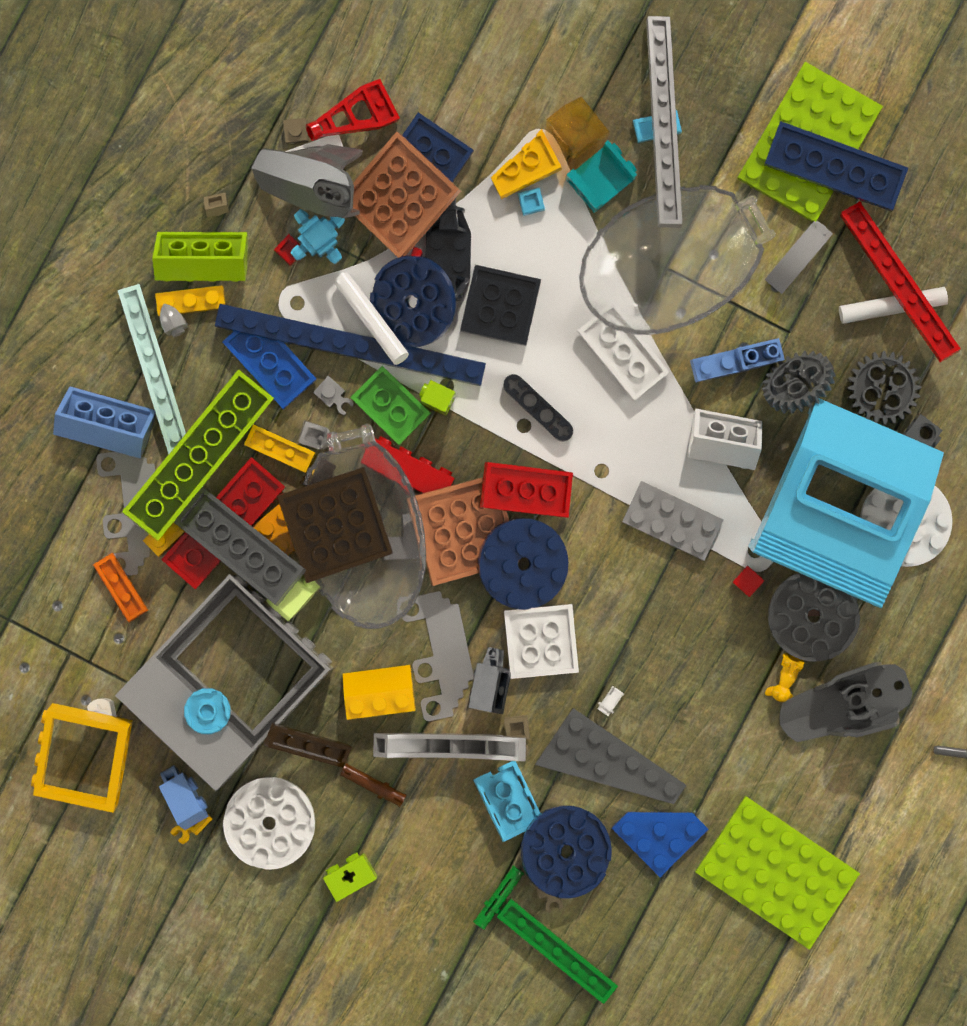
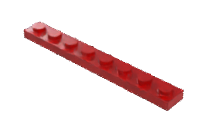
M859 201L842 211L840 217L938 361L941 363L958 353L961 348L861 202Z

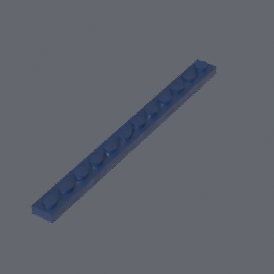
M219 304L215 327L477 386L482 384L486 365L483 362L416 347H404L409 353L408 357L400 364L394 365L375 338L224 304Z

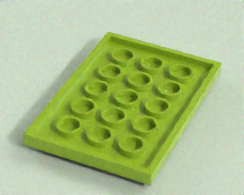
M804 62L737 179L807 220L816 222L834 191L764 165L779 122H785L859 149L883 106L811 64Z
M744 796L695 870L698 875L809 950L860 875L858 871L747 796Z

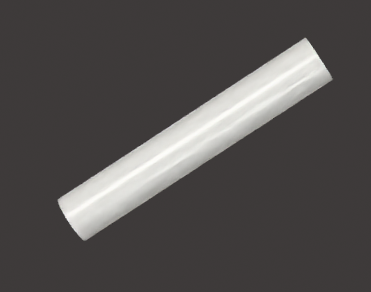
M348 272L339 275L334 281L336 287L393 364L397 365L403 362L409 355L407 350Z
M945 287L922 291L932 307L948 304V295ZM895 296L839 306L842 324L905 312Z

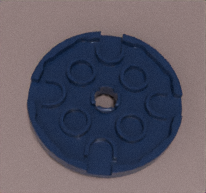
M421 256L399 257L381 268L374 279L376 281L373 291L370 292V302L404 347H421L441 338L449 329L456 308L454 288L446 272L432 260ZM411 295L418 299L414 308L408 302Z
M514 519L500 524L486 537L478 556L480 580L486 591L497 602L514 609L526 610L546 604L561 590L568 573V554L562 539L550 526L534 519ZM525 557L529 561L528 569L520 570L518 561Z
M570 805L555 806L541 812L527 827L521 843V861L527 877L539 890L558 898H576L596 888L604 879L612 856L610 837L603 823L591 812ZM564 845L570 846L572 850L568 858H563L560 855Z

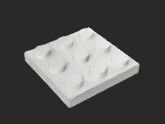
M572 604L504 611L511 679L579 672Z

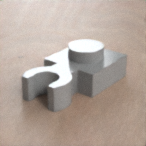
M329 376L313 392L328 407L331 408L336 404L337 410L344 416L346 412L342 410V405L349 403L350 406H354L351 399L342 397L346 391Z

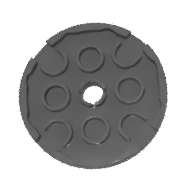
M801 573L794 574L779 585L770 600L768 623L772 636L785 652L795 658L814 662L834 658L849 647L858 632L860 615L857 598ZM812 609L820 613V618L815 623L810 622L808 619V612Z

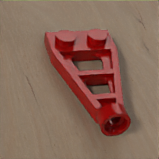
M377 79L360 86L316 121L306 124V132L309 138L315 141L327 136L378 130L398 122L400 117L381 79ZM359 101H364L372 117L366 120H357L351 110L352 106ZM343 111L350 124L336 127L332 117Z

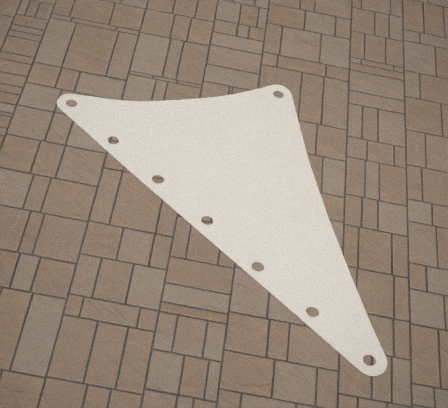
M541 129L529 132L485 180L456 203V206L465 209L464 217L471 231L470 280L462 293L463 299L456 301L454 322L451 323L446 333L437 341L416 348L486 363L481 386L452 380L454 383L453 391L456 392V397L450 408L453 412L566 472H573V476L630 505L640 482L643 481L724 519L710 549L743 567L748 565L755 572L766 570L773 561L762 556L752 558L748 554V545L751 538H755L761 520L748 502L727 465L688 457L689 440L695 411L655 344L613 265L585 202L565 180L570 169L559 144L552 134L542 129L562 170L503 199L500 198L491 181V177L509 159L515 157L526 143H529L536 137V134ZM540 188L545 211L523 216L517 194ZM426 233L414 246L422 250V257L426 255ZM413 248L406 256H411ZM387 249L377 256L349 268L287 286L280 294L279 310L282 316L287 319L373 337L336 287L334 281L339 275L348 272L370 301V292L373 291L376 275L383 266L398 257L390 249ZM475 264L541 279L526 346L460 332ZM457 281L455 283L454 292H456ZM411 295L408 300L409 305L414 308L418 299ZM294 296H301L304 299L305 305L301 310L297 311L291 308L290 301ZM612 302L670 371L669 374L635 401L577 332L578 329ZM359 359L377 370L383 366L400 383L420 393L424 383L429 384L430 380L440 384L443 379H446ZM512 374L520 376L572 425V437L565 442L558 441L510 397L503 386L507 376ZM509 380L510 386L508 389H516L519 392L516 397L520 399L522 393L528 389L524 386L523 390L518 387V380ZM527 394L523 401L526 406L531 407L536 404L537 399L533 394ZM545 409L541 411L540 418L544 422H550L553 419V413ZM557 417L556 421L549 428L553 430L555 426L559 430L558 436L565 435L567 437L569 435L567 433L569 428L567 426L562 428L557 423L561 420ZM525 418L531 422V430L528 433H521L517 430V422L520 419ZM598 464H605L609 468V474L606 478L601 479L595 475L594 470Z

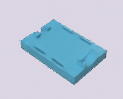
M511 761L498 767L499 773L492 775L490 771L473 780L502 842L525 832L532 820L540 814L516 761ZM517 776L519 777L524 788H522ZM527 797L529 798L534 809H532Z

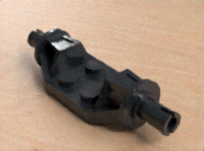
M455 198L426 232L425 258L432 260L446 272L454 289L457 281L455 298L456 301L463 299L462 293L470 280L471 231L464 217L465 209L456 206Z

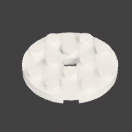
M934 486L929 506L901 567L917 566L930 561L943 550L949 540L952 530V513L947 499L936 486ZM874 488L863 504L860 518L891 530L903 500Z
M277 777L258 778L246 783L231 797L223 820L224 834L230 849L246 864L263 869L282 868L296 861L309 847L315 831L314 809L306 794L292 782ZM264 818H274L276 822L273 829H266L263 825Z

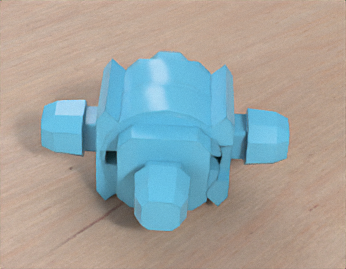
M302 209L294 214L297 223L303 225L298 229L301 234L298 237L301 245L298 246L297 244L291 251L292 256L296 260L304 258L307 252L312 257L318 254L320 258L327 254V259L334 264L342 259L341 253L337 248L334 249L333 247L338 244L335 239L338 236L335 228L339 229L344 224V218L330 217L331 220L327 221L324 216L318 219L315 215L309 219L310 216Z

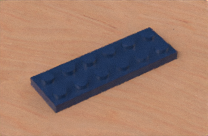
M782 121L779 122L764 163L765 166L891 212L895 207L908 171V167Z

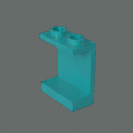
M606 141L603 148L576 170L572 169L565 178L593 213L633 182L637 176V169L629 160L626 162L621 156L622 151L615 143L611 144L609 141Z

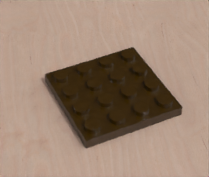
M365 467L277 495L299 565L306 570L303 574L305 583L393 554Z

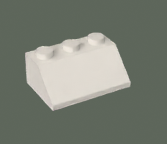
M695 409L688 457L755 470L762 447V421Z

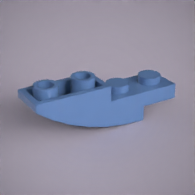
M777 338L692 359L690 363L695 382H701L784 361L785 358L780 340Z

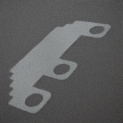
M118 452L101 453L96 458L97 471L100 476L121 475L124 508L155 472V464H147L145 457L140 459ZM106 457L113 458L116 464L115 468L110 472L104 471L101 467V462ZM123 513L106 515L103 518L105 537L109 539L127 537L129 552L114 553L116 558L120 557L125 560L126 567L124 571L127 576L137 575L138 566H143V559L150 556V548L143 542L149 534ZM112 519H118L122 524L120 532L115 534L111 533L107 528L108 522Z
M440 591L402 599L399 605L402 619L405 622L426 618L433 657L413 662L415 679L418 683L439 679L442 693L441 695L422 699L423 717L426 721L452 717V709L459 706L457 700L464 696L463 689H467L469 687L468 681L474 679L459 605L450 604L449 598L443 599ZM409 602L417 603L419 606L418 614L408 616L405 613V605ZM428 663L431 665L432 674L429 677L424 678L418 674L420 664ZM431 701L438 702L441 707L439 714L435 716L429 715L426 711V705Z

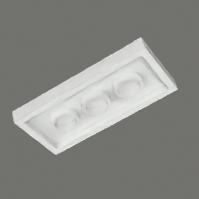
M613 302L577 330L634 401L670 373Z

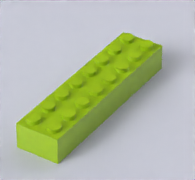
M238 369L124 508L122 513L158 541L274 398Z

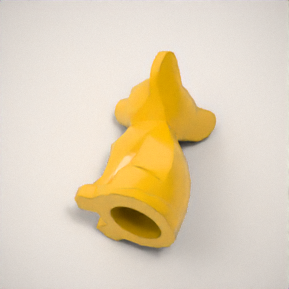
M783 653L781 662L783 668L780 672V682L776 686L768 687L765 691L766 696H773L779 702H786L793 697L790 687L794 684L798 673L804 667L803 660L795 658L788 653Z

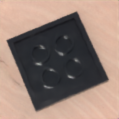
M475 264L460 332L526 346L541 279Z

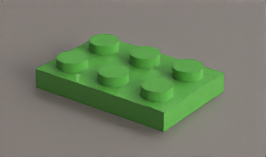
M383 366L350 397L399 446L431 414Z

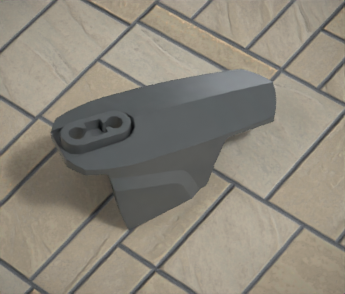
M327 144L289 152L264 148L257 155L252 165V171L261 190L290 204L324 216L349 218L360 214V210L353 209L354 184L349 173L344 171V168L347 164L359 158L363 150Z
M875 662L839 674L831 681L783 702L779 716L780 726L796 742L828 735L860 737L898 726L900 721L899 712L910 704L913 694L906 672L896 664L882 665L881 662ZM896 681H900L902 687L898 690L894 688ZM875 688L881 689V693L877 697L872 695V691Z

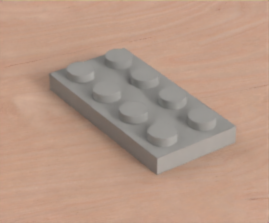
M641 481L622 523L705 561L724 519Z

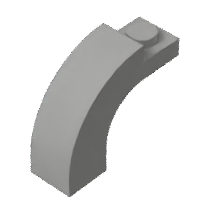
M814 221L765 280L782 294L833 233L820 222Z

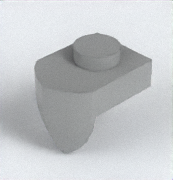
M163 304L160 312V322L165 334L177 337L185 333L184 329L189 327L186 319L171 305Z
M304 420L297 442L324 450L331 444L332 436L327 427Z

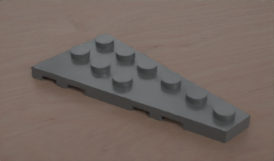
M572 708L535 763L537 766L671 804L676 802L686 787V784L574 708Z

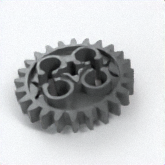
M804 351L799 356L796 352L794 358L791 359L789 356H786V362H778V368H771L773 373L766 374L768 380L763 381L765 387L762 390L767 403L771 408L774 407L776 411L781 409L785 414L790 410L793 414L799 408L800 412H803L804 406L812 408L811 403H820L819 397H827L825 391L832 390L830 384L835 383L833 377L836 374L827 356L823 357L822 353L816 355L812 351L808 355Z
M882 351L880 357H878L876 352L872 353V360L868 356L863 357L865 364L859 361L856 363L859 370L852 369L850 371L855 377L847 379V381L853 384L847 387L846 390L853 393L847 397L850 400H855L851 407L855 408L858 406L860 408L857 415L864 412L866 419L873 417V422L875 423L881 419L882 425H886L887 419L894 424L896 423V416L898 419L903 420V412L908 415L912 413L909 406H917L913 399L920 398V395L915 393V391L921 389V386L915 385V382L920 377H913L912 374L917 369H908L910 361L903 364L902 355L895 359L894 352L890 353L889 357H887L886 352ZM886 364L888 367L897 365L890 373L891 375H900L903 380L902 385H895L892 381V376L888 377L885 384L888 391L884 392L882 396L883 402L889 396L895 397L897 400L896 407L892 408L888 404L882 406L885 415L879 409L871 412L870 409L877 402L867 401L865 399V392L867 390L872 391L875 394V400L880 399L882 389L879 386L884 384L886 375H882L879 380H874L870 375L871 369H877L881 373L886 369Z

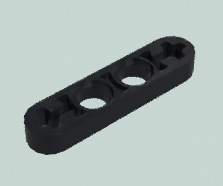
M516 374L505 378L503 386L506 393L555 439L565 442L572 437V425L526 381ZM509 380H518V387L523 390L524 386L528 389L522 393L520 399L516 397L519 394L516 389H508L510 386ZM527 394H533L536 397L537 402L534 406L529 407L524 404L523 399ZM545 409L550 410L553 413V419L550 422L542 421L540 418L541 411ZM557 417L561 420L557 423L562 428L565 426L569 428L567 430L569 434L567 437L565 435L558 436L559 430L555 426L553 430L549 428L556 421Z

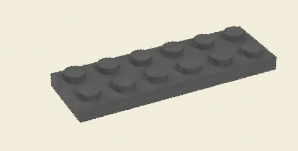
M204 487L198 491L174 521L176 525L276 606L281 603L306 571Z

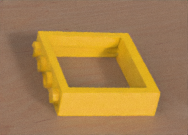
M52 703L47 710H44L41 723L44 724V730L40 732L38 744L41 745L40 752H37L34 763L38 767L37 773H34L31 781V787H34L33 796L114 813L119 804L133 720ZM54 719L118 732L107 798L44 784Z

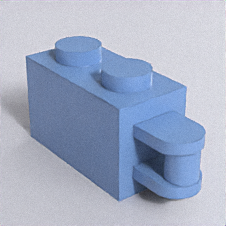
M175 765L160 773L164 784L159 786L177 824L182 829L187 830L209 817L205 810L208 808L207 803L202 796H198L196 792L198 786L192 777L188 778L184 773L180 774Z

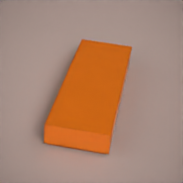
M114 553L93 564L128 623L149 611Z

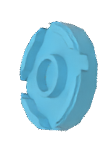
M203 688L194 692L184 706V717L187 724L194 731L201 734H213L222 730L227 725L231 716V706L227 697L222 692L213 688Z

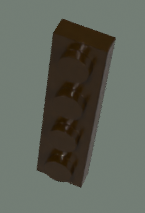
M275 723L271 724L264 745L269 748L341 768L344 767L352 748L346 743Z

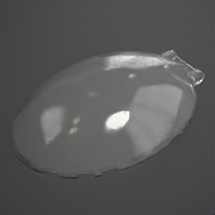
M699 185V187L689 188L682 186L680 187L682 207L681 228L658 227L656 194L623 209L611 218V221L603 229L596 233L597 236L590 246L587 247L583 256L579 282L580 290L588 309L604 325L617 331L635 335H654L671 332L694 324L723 307L751 279L764 251L762 244L776 236L774 230H770L756 204L758 200L755 195L738 202L733 192L719 189L717 186ZM747 208L750 210L762 233L761 235L756 236L743 210Z
M364 424L358 429L341 433L333 431L327 434L329 451L318 454L312 467L308 468L304 485L307 486L365 467L393 554L329 575L317 581L321 587L319 592L322 596L327 597L332 604L331 608L342 619L346 618L355 623L354 626L365 629H379L396 623L413 607L420 593L425 575L426 537L422 513L410 481L392 455L375 441L372 426ZM362 437L363 444L341 448L340 442Z

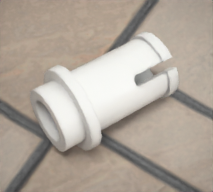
M612 686L603 701L598 703L599 707L597 709L607 716L610 713L613 714V709L621 697L624 696V693Z

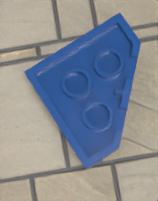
M626 812L611 827L659 877L708 830L692 812Z

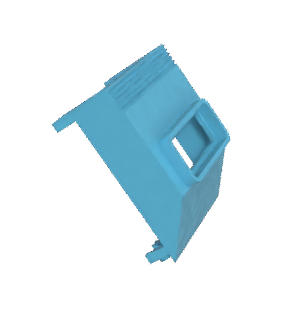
M818 398L820 403H814L812 408H809V417L755 538H751L748 547L759 556L882 608L931 501L944 452ZM817 466H825L903 500L892 529L887 530L807 495V488Z

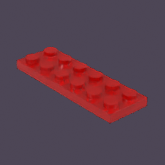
M251 457L216 498L253 526L276 500L277 495H280L286 487ZM186 532L161 559L195 590L198 589L221 562V560Z

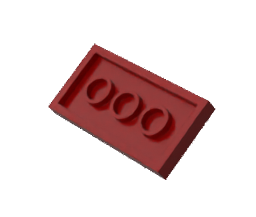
M485 462L480 508L569 518L573 472Z

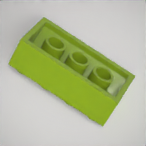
M157 232L152 257L155 281H245L247 273V232Z

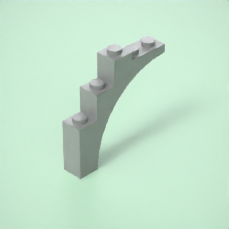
M374 733L373 757L469 758L525 761L526 738L495 734Z

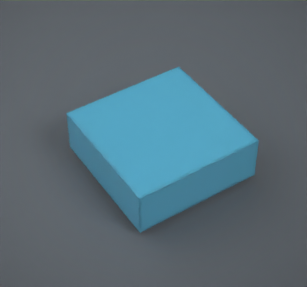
M540 188L517 194L523 216L545 211Z

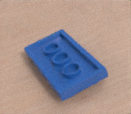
M235 331L223 341L225 346L283 410L317 380L284 342Z

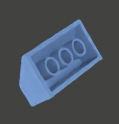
M69 387L55 413L53 435L141 459L149 441L156 412L150 408Z

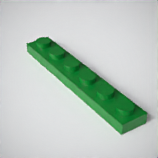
M512 898L497 915L498 919L601 1003L604 1004L618 987L615 982Z

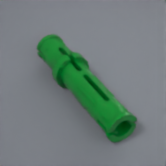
M513 865L491 898L484 902L485 906L473 922L485 930L495 914H499L501 911L500 907L525 873Z

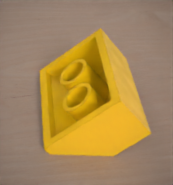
M410 665L343 673L347 720L416 711Z

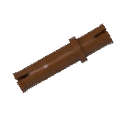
M348 763L345 764L342 769L343 771L340 773L341 777L378 795L377 798L379 799L384 798L399 808L407 794H403L390 787V783H383Z

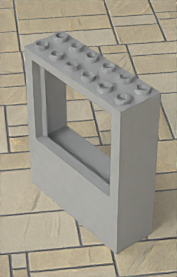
M229 574L115 695L215 791L220 789L264 743L271 724L280 725L333 669L330 665L332 661L324 653L318 654L314 650L315 644L307 637L302 639L297 634L299 629L290 621L285 623L277 611L264 603L266 598L257 590L251 591L247 587L249 583L238 574L236 576ZM237 596L312 668L254 729L249 727L231 710L229 721L222 730L213 734H201L194 731L187 724L184 717V706L194 692L208 687L177 657L224 607Z

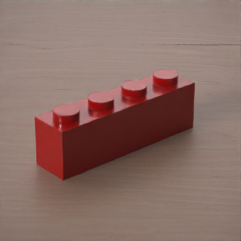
M381 436L379 439L373 437L361 460L363 464L421 493L452 486L455 478L451 476L453 472L443 467H440L438 470L431 466L433 462L421 456L418 460L411 456V451L401 446L398 450L390 446L391 441Z

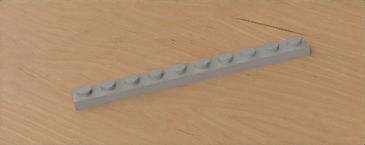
M648 16L646 25L658 227L681 228L682 207L670 17Z

